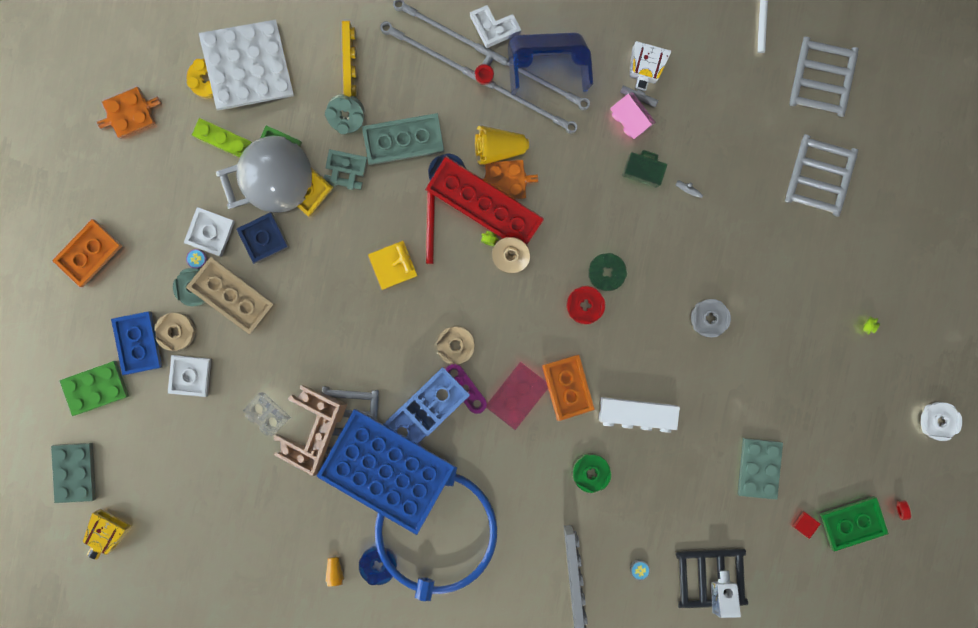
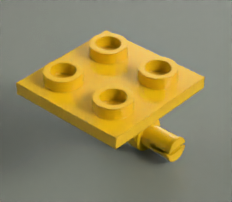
M404 241L368 254L382 290L417 276Z

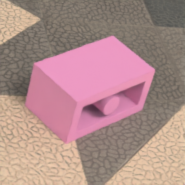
M633 92L628 93L610 108L614 119L622 123L625 127L624 132L633 139L639 137L656 123Z

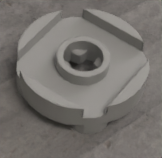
M706 299L697 303L691 314L693 329L705 337H718L728 329L731 322L729 310L721 301L716 299ZM709 313H712V316L716 318L711 324L706 320V316H709Z

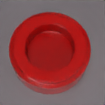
M487 64L479 65L475 70L476 81L481 85H487L492 82L494 78L492 67Z
M905 500L897 501L896 509L901 520H910L911 512L908 503Z

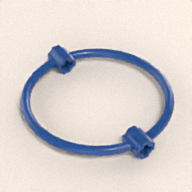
M456 466L445 486H454V481L471 490L481 501L487 513L490 527V537L486 553L477 568L464 579L450 585L434 586L435 580L419 577L418 583L406 578L394 567L385 551L382 536L385 516L377 514L375 542L380 559L388 572L397 581L416 591L415 598L420 601H431L432 594L450 593L469 585L483 573L495 551L497 521L492 505L476 484L456 474Z

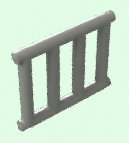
M804 37L789 105L796 106L798 104L838 113L837 116L844 117L859 48L847 49L811 41L810 37ZM814 49L849 57L848 66L845 68L808 60V50ZM807 67L844 75L843 87L803 78L804 69ZM805 86L841 94L840 103L835 105L799 97L800 88Z
M804 134L785 202H798L833 212L834 216L839 217L857 159L858 149L852 148L849 150L810 139L811 136ZM808 146L848 157L846 168L805 157ZM807 165L842 175L841 185L836 186L801 176L802 167ZM800 183L838 194L835 205L795 194L797 184Z
M322 387V393L334 398L371 400L370 411L361 412L377 421L378 390H374L371 393L330 390L329 387ZM345 410L343 417L349 418L353 410ZM335 428L332 436H339L343 429ZM327 447L325 454H329L333 447Z

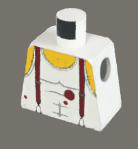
M638 41L635 42L632 48L630 77L637 79L635 89L646 91L648 83L655 84L658 81L671 54L670 50Z

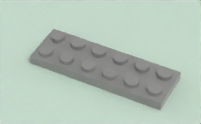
M571 525L564 526L574 628H586V625H588L587 615L583 606L586 605L585 595L582 587H580L584 586L583 576L580 568L578 569V567L582 566L581 556L578 549L576 550V547H580L577 532L573 531Z

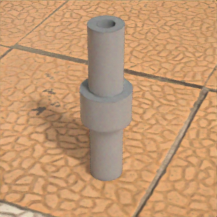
M624 85L620 92L625 95L633 92L640 102L656 107L659 101L645 95V92L641 90L636 91Z

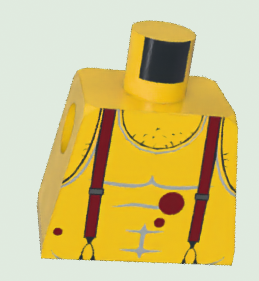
M102 509L93 512L83 539V543L91 547L87 556L97 560L101 553L107 555L112 552L131 529L132 525Z

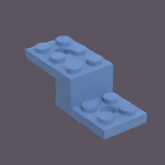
M442 367L383 425L396 432L400 427L406 428L408 431L406 438L418 444L426 436H429L470 394ZM445 389L448 392L447 399L440 400L437 397L438 390Z

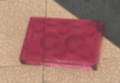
M519 362L489 400L486 408L516 430L547 391V382L522 362Z

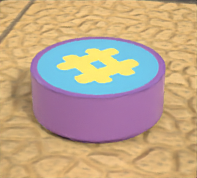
M191 250L186 257L187 264L192 268L200 269L207 262V255L202 250Z

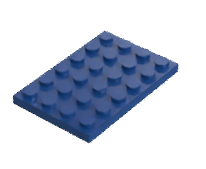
M354 409L316 477L417 535L452 474L455 465L363 412Z

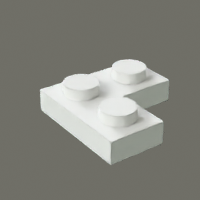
M488 5L470 12V17L486 48L521 34V28L513 14L495 21Z

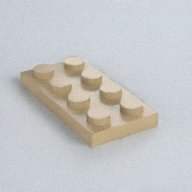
M212 257L207 260L186 286L188 290L249 335L274 305Z

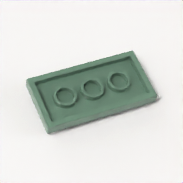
M438 113L362 126L369 165L444 152Z

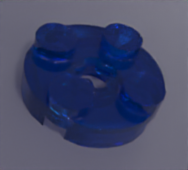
M375 545L364 551L359 560V572L369 585H383L389 582L393 576L388 572L384 564L380 570L373 567L375 561H378V563L382 562ZM385 548L391 563L397 568L395 554L392 550Z

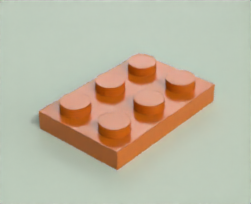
M91 219L52 261L79 287H84L117 253L122 245L96 220Z
M579 355L542 365L557 421L595 410Z

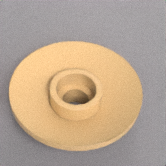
M506 237L499 240L493 247L492 259L500 270L507 273H517L528 265L530 250L522 240L515 237ZM512 250L515 252V254L512 255L509 253V251Z

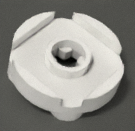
M935 402L931 405H926L921 415L922 431L932 439L939 441L952 439L951 437L960 432L962 416L949 403ZM942 416L945 423L939 426L938 419Z

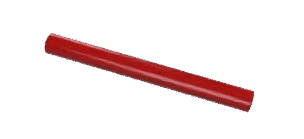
M428 191L426 264H433L435 196Z

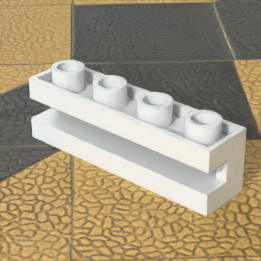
M606 397L600 398L601 410L598 420L603 422L605 426H614V423L622 424L623 428L632 429L634 425L641 426L642 430L652 431V428H660L661 432L671 433V430H677L680 407L677 405Z

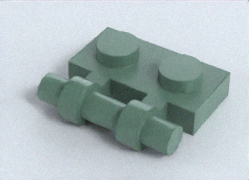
M329 149L325 168L333 171L332 176L324 175V179L332 186L341 185L350 190H354V188L361 190L363 182L356 181V175L364 177L368 158ZM339 173H348L349 179L340 178Z

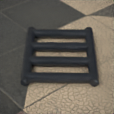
M720 549L676 552V558L679 559L681 601H678V608L712 607V599L707 600L705 558H717V571L725 570L724 557H736L740 606L748 605V599L745 598L743 556H746V550ZM698 558L700 600H688L686 559Z

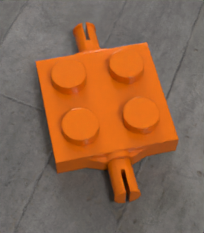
M139 87L130 89L102 101L107 118L97 121L98 127L102 129L111 125L118 138L130 135L156 124L152 117L151 108L161 104V101H159L158 96L147 101Z
M523 160L485 164L486 173L483 180L513 199H525L527 183L538 182V179H530L538 178V174L526 175Z

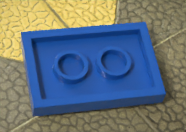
M151 311L111 319L122 375L162 368Z

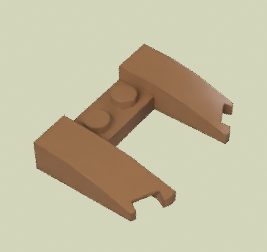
M301 385L300 389L303 392L298 397L291 395L288 400L317 415L307 444L304 446L276 434L274 435V441H280L281 452L274 454L276 457L309 475L316 476L327 458L324 456L337 422L342 420L347 404L322 392Z

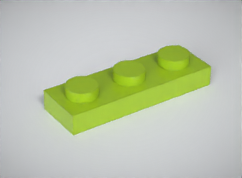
M201 118L198 119L192 133L193 137L237 157H240L245 148L252 143Z

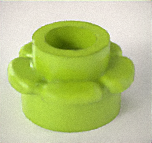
M486 231V233L481 234V242L486 245L495 246L496 242L499 241L496 238L497 235L493 232Z
M870 316L862 330L866 331L868 335L871 332L875 333L880 326V323L877 322L878 318L875 319Z

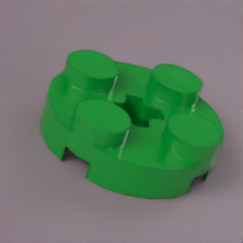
M584 454L573 466V479L576 485L584 492L595 493L603 490L611 480L610 467L607 461L599 455ZM592 468L595 469L597 475L588 478L589 474L587 471Z

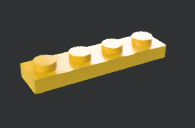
M342 21L343 94L348 97H357V86L354 85L357 70L356 66H353V59L356 58V47H353L356 31L350 21Z

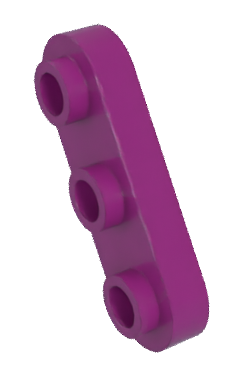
M450 364L447 366L446 370L450 374L452 370L458 371V375L454 378L461 386H469V391L467 392L470 396L464 401V404L472 413H482L486 409L487 402L476 385L460 365ZM475 400H479L481 402V405L479 407L474 406L473 403Z

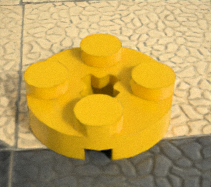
M196 59L187 71V85L196 95L202 98H212L213 93L210 81L203 83L204 80L202 79L204 75L208 74L205 59Z

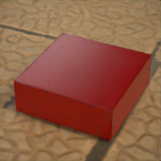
M804 511L793 524L795 529L809 539L820 526L818 521Z

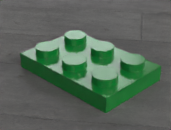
M875 496L820 513L831 550L834 552L889 534L878 499Z

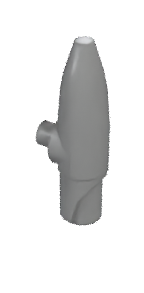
M680 180L677 181L675 186L695 197H703L697 189L693 188L691 182L686 184Z

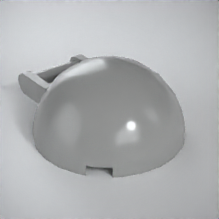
M272 135L263 137L245 148L237 165L217 171L216 175L220 177L229 203L227 204L228 209L251 203L263 211L281 213L290 211L305 200L304 196L308 187H311L312 171L310 162L300 146L282 136ZM236 171L238 186L245 196V199L239 201L235 199L227 174Z

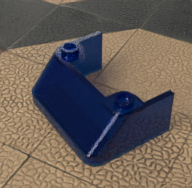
M579 33L513 36L508 43L511 95H516L520 88L518 69L528 68L533 61V56L571 54L572 61L576 65L581 66L583 92L587 91L593 85L591 52L583 36Z

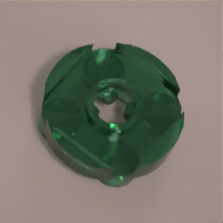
M612 253L596 256L591 261L588 269V278L591 284L603 291H613L619 288L627 276L624 261ZM604 267L612 269L611 277L603 276Z

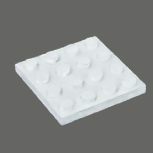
M276 19L199 33L217 111L294 96Z

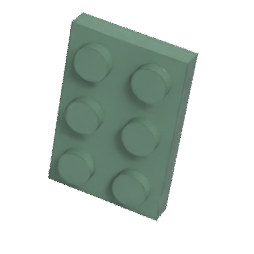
M743 438L737 493L739 496L777 500L783 442Z
M93 443L52 445L54 503L96 500Z

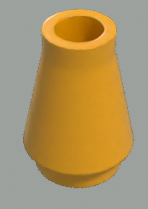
M339 557L328 558L325 579L327 586L343 585L344 576Z

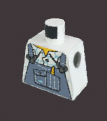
M728 570L717 571L718 582L711 583L712 613L720 618L741 617L738 586L730 581Z

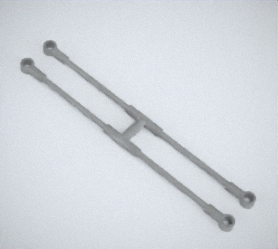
M404 0L393 1L396 11H404L413 17L416 16L486 55L482 64L490 66L492 61L495 60L565 96L566 99L577 104L580 110H587L589 108L590 101L588 98H580L558 88L508 61V58L486 48L480 43L477 44L417 12L418 10L405 4ZM398 2H401L402 6L397 7L396 4ZM384 21L380 27L383 34H390L400 40H404L476 80L475 71L463 67L405 36V33L393 28L390 22ZM384 26L390 27L388 31L383 30ZM494 81L485 85L548 117L554 123L565 128L567 133L573 134L576 132L577 124L574 121L568 122L557 115L554 116L496 85ZM582 101L587 102L586 107L581 106ZM574 125L575 129L571 131L568 129V126Z

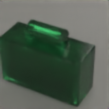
M643 150L640 155L631 152L622 176L658 188L662 184L668 164L658 161V154Z

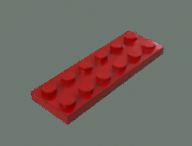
M445 156L425 189L501 238L515 237L522 240L526 245L544 220L542 216Z

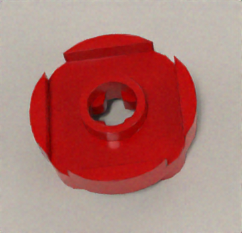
M582 286L573 290L568 296L566 308L569 316L575 322L591 324L603 315L605 300L596 288ZM588 300L591 307L584 311L580 304Z

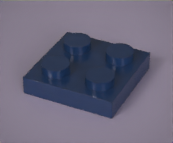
M272 212L236 229L253 264L289 247Z

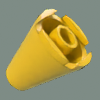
M483 125L478 126L476 129H480L479 134H475V154L480 156V161H477L479 165L525 154L526 150L529 149V140L523 134Z

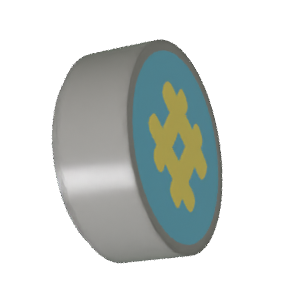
M635 560L630 566V572L635 579L644 580L649 576L650 568L644 560Z

